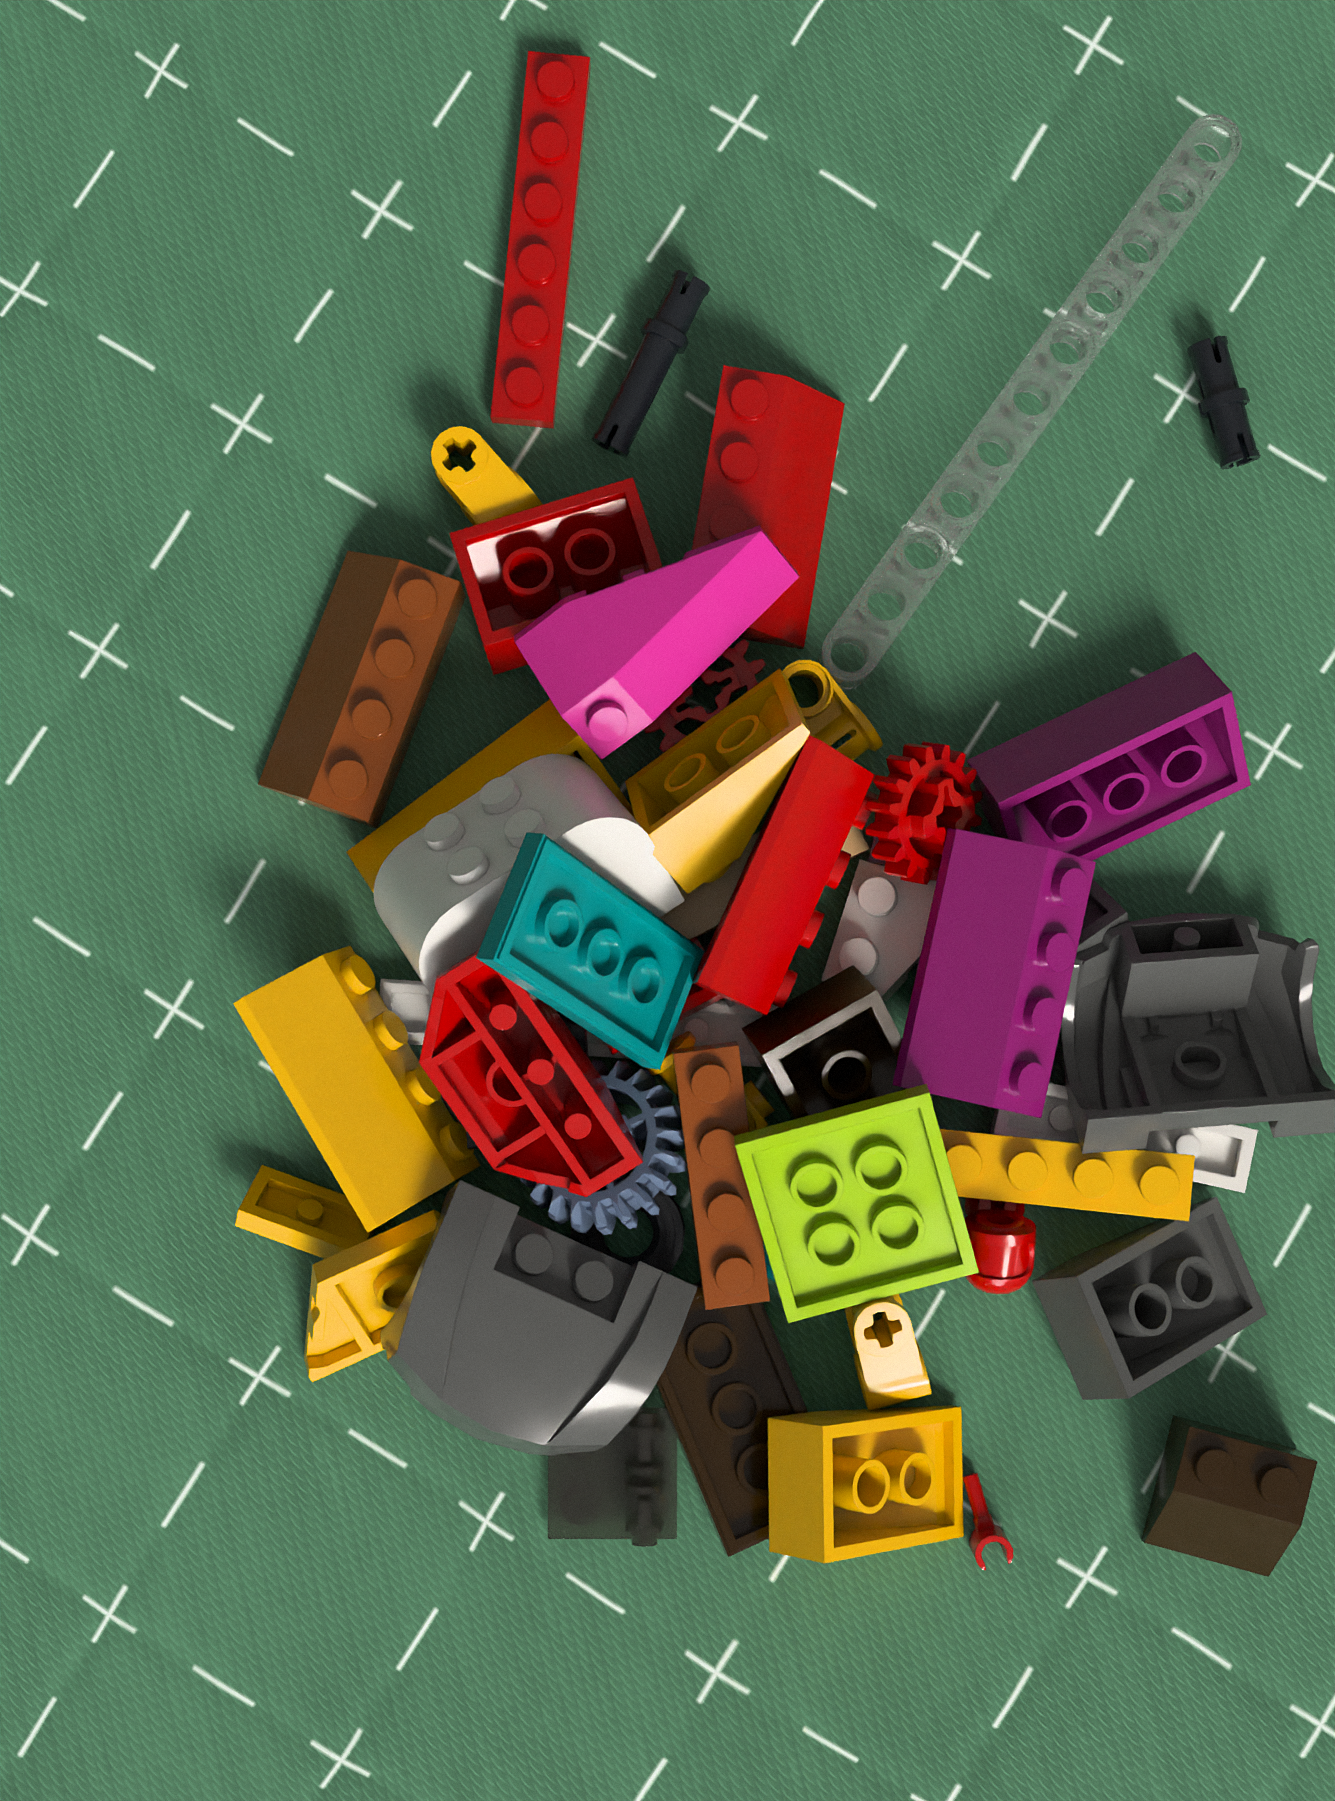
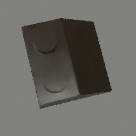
M854 965L785 1003L783 1008L778 1007L767 1015L741 1028L768 1080L792 1120L907 1089L892 1085L902 1038L878 990Z
M1173 1415L1141 1540L1147 1544L1269 1577L1302 1525L1317 1461L1295 1448Z

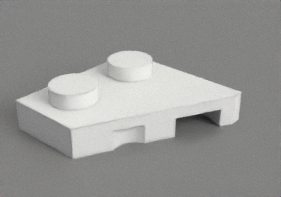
M859 860L822 981L854 965L878 990L882 1000L887 1001L908 979V973L912 967L919 963L936 881L929 880L928 885L900 880L899 876L886 874L884 872L885 866Z

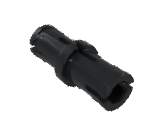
M1216 336L1213 339L1214 344L1211 345L1210 338L1204 339L1188 347L1187 353L1191 357L1202 400L1197 404L1199 413L1202 418L1208 417L1220 460V469L1224 470L1233 468L1234 462L1239 467L1259 459L1261 455L1256 447L1245 405L1250 402L1247 389L1239 388L1227 346V337Z

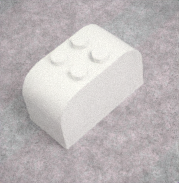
M547 754L525 761L503 776L490 780L480 791L448 812L432 818L425 827L395 847L384 860L374 884L375 907L382 921L431 996H433L436 977L480 949L527 832L545 834L659 918L685 901L671 875L653 856L655 846L649 835L595 771L584 761L565 754Z

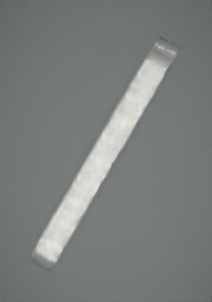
M1208 114L1198 118L1190 125L827 634L818 655V663L828 670L842 690L858 688L872 675L1224 180L1242 148L1241 133L1238 126L1231 119L1220 114ZM1207 145L1217 152L1220 161L1208 162L1201 159L1197 155L1194 146ZM1161 194L1176 196L1182 202L1185 211L1171 212L1161 205L1158 196ZM1135 243L1142 246L1148 253L1149 261L1136 263L1130 260L1125 255L1122 245ZM1090 293L1106 295L1112 301L1114 312L1107 314L1094 311L1089 306L1086 295ZM1057 342L1071 345L1078 354L1079 362L1063 364L1057 361L1051 353L1050 345ZM1021 392H1029L1036 395L1043 405V413L1027 415L1021 412L1016 407L1014 395ZM985 442H994L1000 445L1007 454L1008 463L1002 466L986 464L980 458L977 446ZM950 492H958L964 495L971 503L972 513L966 517L949 515L943 509L941 497ZM914 542L924 543L934 551L936 564L927 569L916 568L907 561L904 548ZM877 593L892 595L899 603L900 615L892 620L876 618L869 610L868 598ZM842 643L857 646L864 656V666L855 672L840 670L832 661L831 650Z

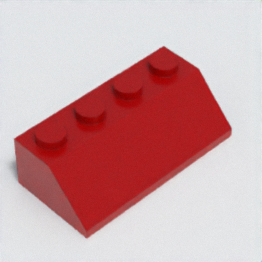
M723 365L692 550L760 525L797 570L799 578L738 639L804 649L845 403L786 375Z
M808 736L778 790L697 970L693 984L761 1015H767L772 1004L779 1008L784 1007L798 976L797 972L788 969L798 945L807 949L812 945L825 913L815 909L825 885L836 889L851 858L850 853L841 850L852 826L860 830L864 828L872 812L866 808L867 801L877 799L878 797L877 794L868 791L875 774L813 736Z

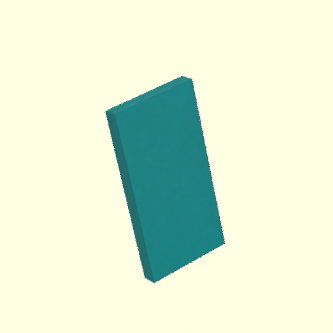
M527 832L476 958L642 1067L660 1070L704 950L548 836L542 833Z

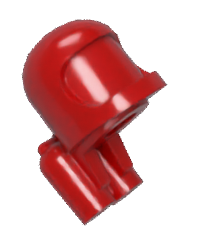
M965 1197V1212L967 1214L965 1223L979 1273L965 1276L967 1281L976 1289L991 1294H1009L1019 1290L1032 1275L1036 1246V1225L1032 1220L1023 1216L1025 1204Z

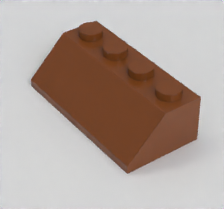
M347 551L258 782L259 786L369 827L378 828L466 598L460 581L401 559Z

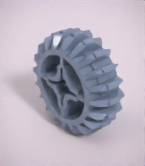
M593 1059L592 1064L606 1083L615 1103L628 1104L642 1110L641 1114L630 1119L625 1114L622 1117L640 1153L644 1151L642 1156L643 1163L638 1165L630 1175L628 1171L607 1184L606 1190L594 1192L588 1197L570 1193L566 1188L540 1184L520 1178V1180L528 1188H534L530 1194L532 1202L540 1209L549 1207L548 1216L559 1225L565 1224L570 1220L573 1229L579 1233H587L593 1223H595L596 1229L603 1235H612L617 1217L628 1229H637L638 1217L636 1210L643 1207L651 1215H659L660 1208L658 1203L653 1200L654 1196L659 1191L670 1196L676 1195L677 1187L667 1176L669 1172L680 1173L687 1171V1164L681 1156L674 1153L684 1149L683 1131L677 1129L681 1125L680 1112L677 1105H670L673 1100V1094L665 1085L655 1086V1078L645 1069H640L633 1075V1069L626 1062L618 1060L609 1072L608 1067L601 1060Z

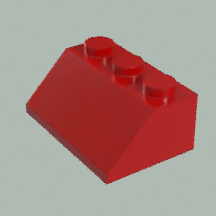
M633 477L449 533L493 675L529 665L515 644L514 636L564 597L586 590L587 595L624 582L623 576L640 569L648 573L663 567Z

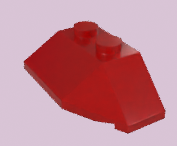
M477 950L436 977L419 1064L494 1170L540 1184L566 1188L570 1193L588 1197L643 1163V1157L606 1083L557 1011L477 959L476 956L479 951Z

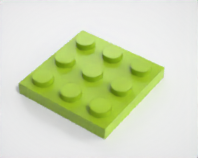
M927 1084L734 1136L736 1151L788 1323L979 1273Z

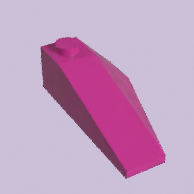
M759 525L686 552L683 560L648 573L640 569L624 575V582L587 595L586 590L564 597L514 636V642L561 717L602 760L651 724L799 578V574Z

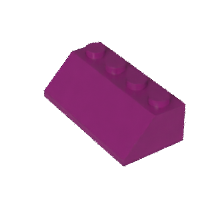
M1196 652L967 760L968 767L975 768L977 771L973 783L976 791L982 792L983 798L979 803L995 837L1050 847L1091 861L1251 785L1232 691Z
M948 828L892 1085L909 1089L927 1084L930 1094L1042 1118L1093 879L1095 861L1050 847Z

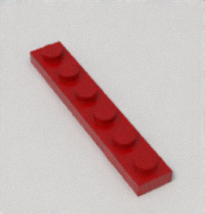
M528 51L490 415L492 423L554 429L591 70L590 57Z

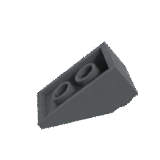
M1217 1197L1207 1198L1191 1205L1189 1221L1161 1218L1078 1254L1032 1280L1082 1400L1129 1399L1267 1315Z

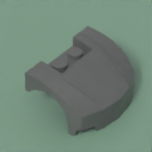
M1176 913L1126 922L1112 927L1105 932L1102 943L1077 954L1063 1014L1061 1031L1065 1085L1082 1154L1146 1149L1149 1132L1258 1122L1269 1123L1273 1138L1335 1133V1084L1323 1068L1313 1029V980L1320 950L1315 940L1307 938L1299 943L1293 938L1259 930V921L1255 917L1237 914Z
M460 1180L446 1194L432 1239L408 1292L391 1320L381 1330L382 1348L386 1349L388 1362L411 1388V1395L428 1411L475 1439L527 1454L546 1456L596 1451L608 1445L637 1415L663 1373L677 1343L697 1287L641 1261L630 1266L517 1215L519 1206Z

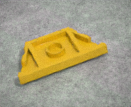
M431 1210L312 1265L304 1361L308 1377L312 1382L385 1350L381 1344V1330L399 1308L414 1280L432 1239L440 1216L439 1212Z

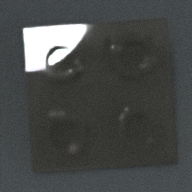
M641 1407L631 1422L608 1445L596 1451L548 1456V1539H632V1545L641 1547L655 1546L658 1544V1539H677V1436L665 1407Z

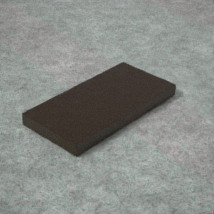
M701 1281L692 1284L697 1287L696 1293L677 1343L663 1373L656 1383V1387L724 1553L729 1557L769 1539L768 1418L807 1413L808 1411L763 1302L705 1310Z

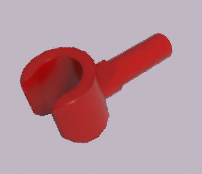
M978 1473L963 1476L975 1526L969 1538V1547L978 1566L986 1570L981 1553L985 1545L990 1542L1001 1543L1004 1557L1007 1563L1010 1564L1013 1559V1548L1004 1531L993 1522L992 1515L988 1511Z

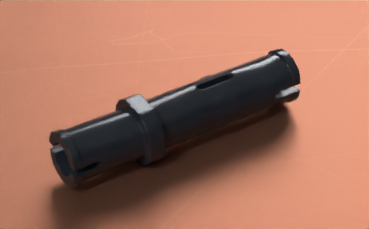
M681 270L674 271L672 280L653 319H645L640 329L644 337L597 432L591 438L595 444L609 451L610 447L614 448L613 453L620 457L627 458L630 452L629 449L676 354H684L689 344L686 334L704 297L708 295L711 289L708 284L693 276L691 282L687 281V272Z

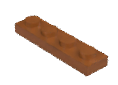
M737 1041L672 1049L705 1310L770 1301L763 1238L734 1141L735 1135L749 1132L739 1045Z

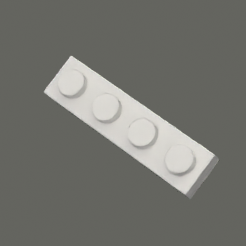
M1049 1083L1042 1118L995 1108L990 1134L1079 1143L1069 1106L1066 1086ZM1222 1125L1149 1132L1146 1149L1141 1150L1194 1155V1182L1245 1193L1258 1130L1238 1125Z

